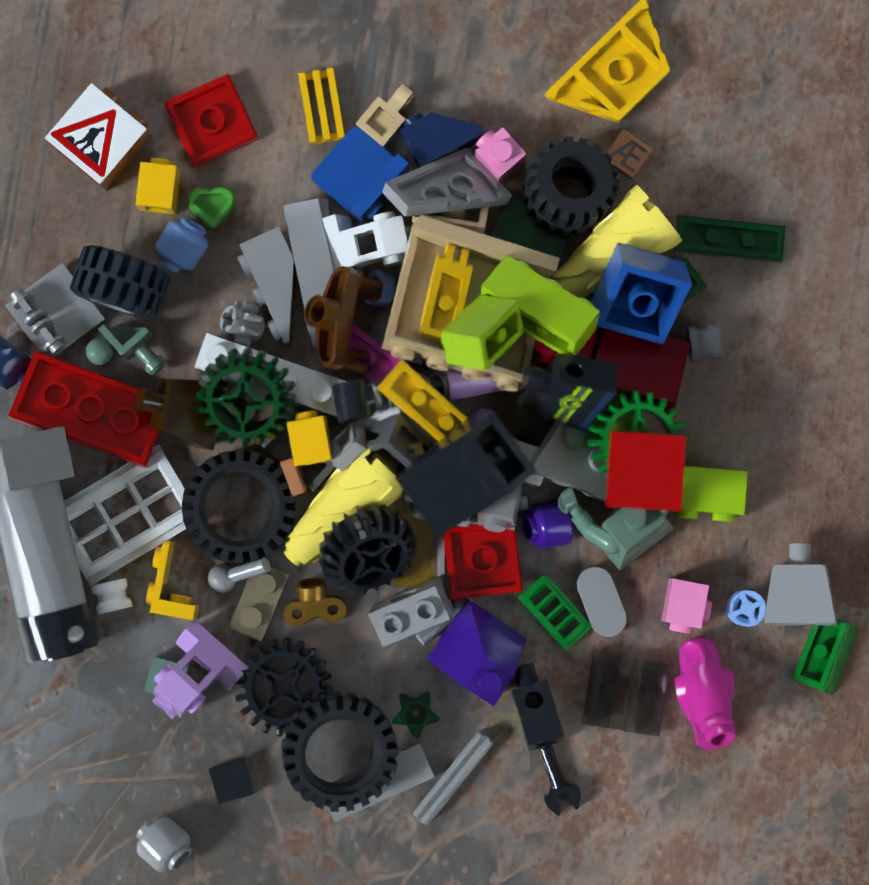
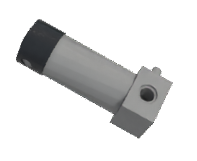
M64 426L0 439V541L17 612L16 621L26 662L58 660L80 654L84 650L98 645L89 601H86L60 480L75 477Z

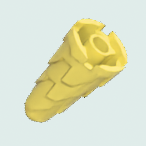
M636 185L627 192L623 200L593 229V233L573 252L568 261L550 279L557 281L564 290L574 296L588 299L595 293L617 242L662 254L674 248L683 240L658 207L654 206L651 201L649 202L648 199L650 198Z
M366 446V449L343 472L336 468L325 482V487L311 502L304 516L291 529L290 533L285 536L288 538L284 543L286 549L283 551L285 556L296 566H300L302 563L304 565H308L311 562L314 564L319 560L320 549L318 544L324 541L323 532L332 530V522H341L344 519V513L350 516L356 512L357 507L365 511L371 504L378 509L383 505L389 507L396 500L404 497L406 492L394 478L398 473L396 469L398 465L382 449L372 451Z

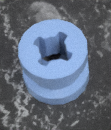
M736 591L727 600V616L737 625L755 626L765 616V601L755 591Z

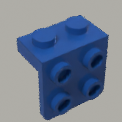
M353 127L311 174V178L319 188L360 224H363L368 218L373 220V216L379 214L386 204L383 201L387 197L382 193L385 182L408 173L409 163L399 154L393 157L359 127Z

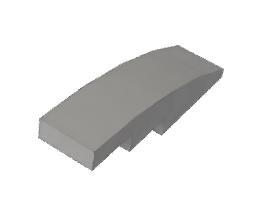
M318 198L283 206L304 309L311 297L314 295L323 296L328 280L334 272ZM308 326L312 345L316 346V328Z

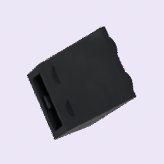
M480 408L394 478L436 534L440 536L508 495L537 470L493 411Z

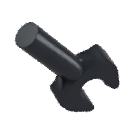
M550 745L539 749L551 784L549 792L544 795L547 807L557 816L561 815L557 797L562 793H566L570 796L573 807L578 809L581 800L580 789L577 784L571 785L564 780L553 746Z

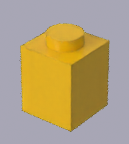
M151 158L150 163L140 162L135 203L140 211L176 215L181 172L176 165H172L171 160Z
M316 410L295 414L296 421L287 422L294 466L300 467L332 461V446L327 417H318Z

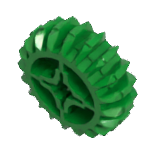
M632 391L631 403L628 402L627 397L623 393L617 395L619 407L617 408L610 401L605 407L610 414L607 416L601 412L596 416V419L603 423L602 426H589L590 432L599 434V440H588L587 445L589 447L599 446L600 452L592 454L590 459L591 461H598L603 458L605 461L597 469L598 473L604 474L607 472L609 432L621 415L631 411V420H629V427L626 432L636 433V430L641 433L653 434L647 429L645 419L642 418V411H645L660 421L665 430L663 435H677L676 430L686 426L685 421L673 423L671 420L678 414V409L672 408L665 413L663 410L668 400L661 398L656 405H653L654 393L647 392L643 402H641L639 391ZM680 435L686 436V442L689 440L688 435Z

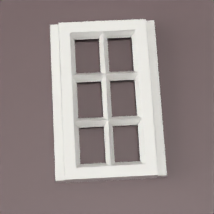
M160 445L154 447L146 469L132 463H127L64 501L69 521L94 507L104 523L81 538L77 537L70 525L79 568L91 586L161 545L163 540L168 541L186 530L182 509L156 523L147 507L170 492H173L182 507L185 486ZM159 468L168 486L143 500L133 483ZM127 487L136 505L110 519L101 502ZM141 511L150 528L124 543L115 525ZM108 530L117 548L92 562L83 544Z

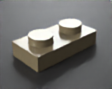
M271 567L269 572L248 578L228 628L262 642L290 574Z

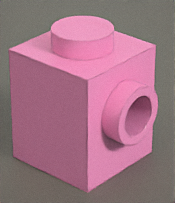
M503 127L496 133L493 130L488 131L476 143L479 148L475 150V157L500 183L525 163L527 154Z
M669 578L661 621L670 623L669 630L691 634L692 627L701 629L702 623L709 621L712 601L707 600L709 585Z

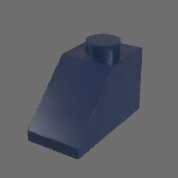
M432 112L426 116H423L422 113L412 116L403 123L405 127L400 129L401 139L418 168L461 149H468L476 145L477 141L484 135V131L479 125Z

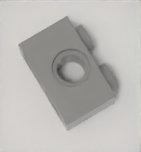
M440 576L374 603L368 615L383 647L450 620L454 607Z

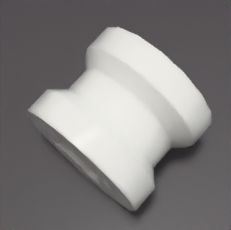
M127 578L91 586L92 594L97 596L98 605L96 606L97 615L133 607L132 600L127 597L125 590L128 586Z

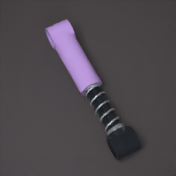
M535 347L533 349L530 365L532 366L534 365L535 357L537 354ZM448 369V371H433L428 376H425L423 373L419 374L449 401L503 391L496 386V382L483 379V381L468 380L462 377V372ZM356 379L331 386L339 423L372 417L375 415V411H380L383 406H388L391 409L394 403L376 389L381 383L380 381L369 383L367 379Z

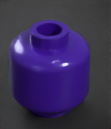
M558 499L534 503L528 509V513L523 516V530L526 539L530 543L533 542L540 549L567 545L573 540L575 530H578L571 520L572 515L570 512L565 514L558 507Z

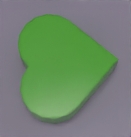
M216 187L211 191L206 188H198L192 191L188 197L190 210L214 232L231 214L236 204L234 194L226 187Z

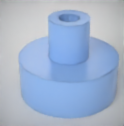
M376 269L367 277L382 281L383 289L374 287L372 289L381 292L382 296L377 302L364 300L369 305L384 308L391 300H394L397 286L393 274Z

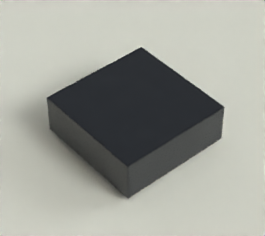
M245 758L209 768L218 805L255 793Z

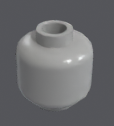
M168 817L159 818L154 822L150 819L137 832L136 836L139 838L136 849L137 854L160 873L178 870L192 852V849L189 847L191 840L189 834Z

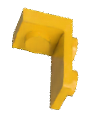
M163 540L162 547L157 546L154 552L153 568L158 570L155 583H149L146 604H151L150 613L196 620L200 605L191 604V596L170 593V598L165 599L175 542Z

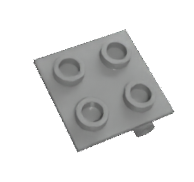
M63 263L59 264L23 291L20 288L10 295L12 300L5 305L38 351L53 357L58 356L106 320L94 303L78 297L69 289L73 276Z

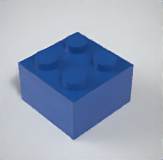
M617 242L591 299V303L600 311L597 326L663 344L692 286L686 263Z

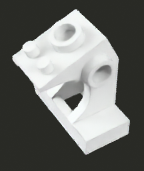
M394 212L377 214L373 216L374 222L354 228L352 227L350 217L337 214L324 217L323 223L334 271L338 267L346 266L358 270L363 276L362 268L376 262L383 261L384 267L402 264L412 225H404L402 215L395 217ZM374 234L378 251L361 255L357 239Z

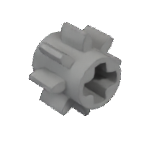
M235 301L234 306L225 308L220 318V328L223 332L228 333L226 340L249 347L251 341H257L262 336L265 329V319L262 315L257 314L260 308L258 305L246 301L244 303Z

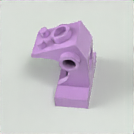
M194 619L176 641V644L187 654L174 667L169 663L166 664L153 680L157 683V686L154 688V695L156 697L152 702L156 706L161 707L171 719L176 715L181 718L186 711L193 714L207 698L202 692L215 679L230 691L234 684L243 676L242 670H248L249 668ZM193 660L208 672L199 684L183 671Z

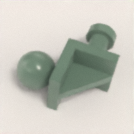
M103 324L98 330L106 339L95 338L86 347L87 358L96 365H103L109 362L113 356L114 347L127 360L133 354H136L146 365L144 369L149 375H155L165 367L166 360L161 355L157 356L146 344L154 337L146 327L105 326Z

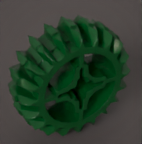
M246 347L242 355H240L236 348L231 349L228 352V357L220 354L215 358L216 364L209 363L205 368L207 375H203L199 379V385L203 389L197 392L196 398L205 401L200 405L199 412L210 414L205 420V426L215 423L218 426L215 432L216 436H221L225 431L229 434V444L234 443L237 437H240L243 447L248 446L252 438L258 446L264 443L265 436L273 440L277 437L278 430L284 431L286 429V419H291L295 413L291 405L296 403L297 396L288 393L295 387V382L283 380L289 371L288 368H282L279 371L275 368L279 362L278 357H274L270 362L264 360L266 357L265 350H260L257 356L253 357L250 347ZM234 372H241L237 385L220 388L224 376ZM256 376L261 378L269 388L259 384ZM244 389L249 394L248 398H253L250 404L244 400L245 397L242 398L241 396ZM274 406L271 416L264 420L253 422L256 409ZM226 407L233 409L237 417L231 414Z

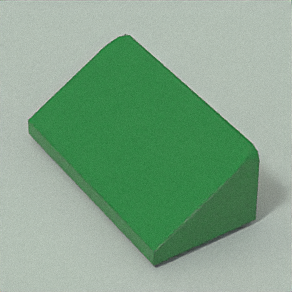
M837 619V626H812L792 680L833 695L858 628Z

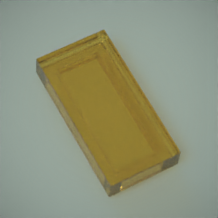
M402 515L405 520L409 521L413 529L412 532L416 537V556L410 559V568L402 569V578H394V587H414L431 580V526L427 521L416 519L412 515Z

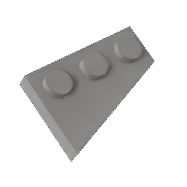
M467 148L385 182L382 191L405 217L507 205L512 195Z
M556 420L530 460L537 470L533 475H541L551 479L553 483L574 488L583 492L586 496L605 503L607 472L599 474L597 471L599 466L604 464L605 461L603 458L598 461H591L590 456L600 452L599 446L589 447L587 445L588 440L599 439L588 429L583 432Z

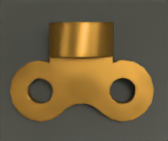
M307 578L297 583L299 599L290 600L285 605L283 614L285 621L292 626H302L313 617H320L328 622L335 623L344 618L347 606L341 597L327 595L325 579ZM335 605L338 607V611L332 613L328 610V607ZM300 609L302 615L296 617L292 614V611Z

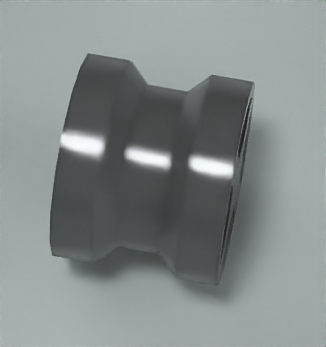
M715 322L707 323L703 328H696L694 325L686 326V341L691 343L688 352L691 362L699 361L704 356H710L712 359L721 357L720 335Z

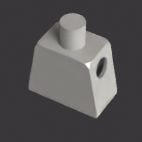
M789 544V565H773L764 624L837 626V616L828 568L822 564H811V544Z

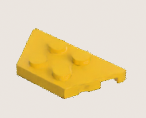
M640 0L545 92V97L550 101L619 123L670 72L666 56L662 53L657 30L653 26L648 11L647 1Z

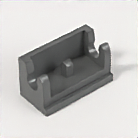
M400 414L372 423L368 432L373 436H378V438L366 443V446L372 451L385 448L406 467L434 446L432 442Z

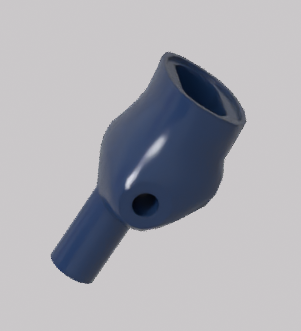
M0 336V386L6 390L16 384L21 385L31 358Z

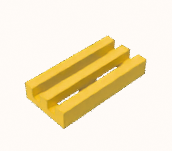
M333 67L326 68L325 71L313 70L312 73H298L310 145L342 140L345 134ZM328 79L337 133L330 134L321 83V80ZM314 81L323 134L316 136L307 85V82Z

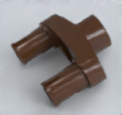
M341 266L331 274L323 296L314 295L309 299L304 310V318L308 326L316 328V357L322 366L335 370L346 368L357 373L367 371L369 364L359 360L370 361L369 352L348 347L357 297L377 302L381 298L382 293L372 289L373 287L383 289L381 280L362 276L358 270Z

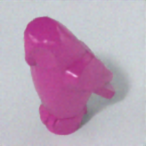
M704 636L689 638L682 643L679 650L681 674L674 678L677 698L688 721L693 725L696 745L705 750L719 749L731 744L736 739V727L732 717L731 702L735 692L733 671L721 666L718 650L711 639Z

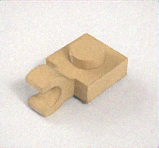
M402 84L387 103L378 96L356 122V126L385 148L406 121L399 113L414 99V92Z

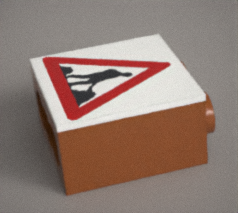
M91 83L47 134L45 139L53 148L107 191L150 141L152 136L146 129L149 123L133 109L128 114L119 106L122 101L106 87L100 91Z

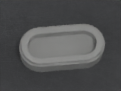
M586 568L579 574L576 588L592 629L601 636H616L623 631L627 618L612 577L603 568Z

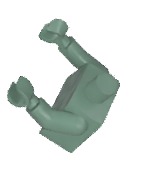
M571 487L563 491L558 498L557 504L562 512L565 514L570 512L572 515L571 520L584 538L603 550L619 571L674 530L665 517L669 510L622 508L607 519L601 528L595 524L590 514L578 505Z

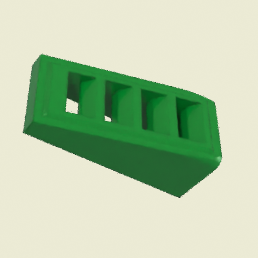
M543 573L517 596L565 651L592 628L591 624L546 573ZM547 587L551 592L535 606L531 600ZM557 598L561 603L544 616L540 611ZM566 608L570 614L554 627L550 622ZM576 619L580 624L563 638L560 632Z

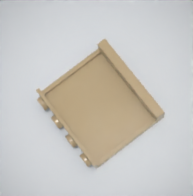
M420 215L411 228L382 349L392 351L391 355L401 360L411 361L415 358L425 361L427 366L434 370L448 371V369L462 372V377L468 380L483 381V379L496 382V386L502 390L516 392L518 389H523L522 377L526 367L530 365L536 340L524 332L486 371L447 364L442 343L417 336L434 261L437 255L443 256L448 243L455 245L454 260H457L461 248L469 250L467 264L473 265V271L464 306L465 309L481 295L482 284L506 255L517 261L520 260L527 263L533 271L546 279H549L557 272L560 258Z

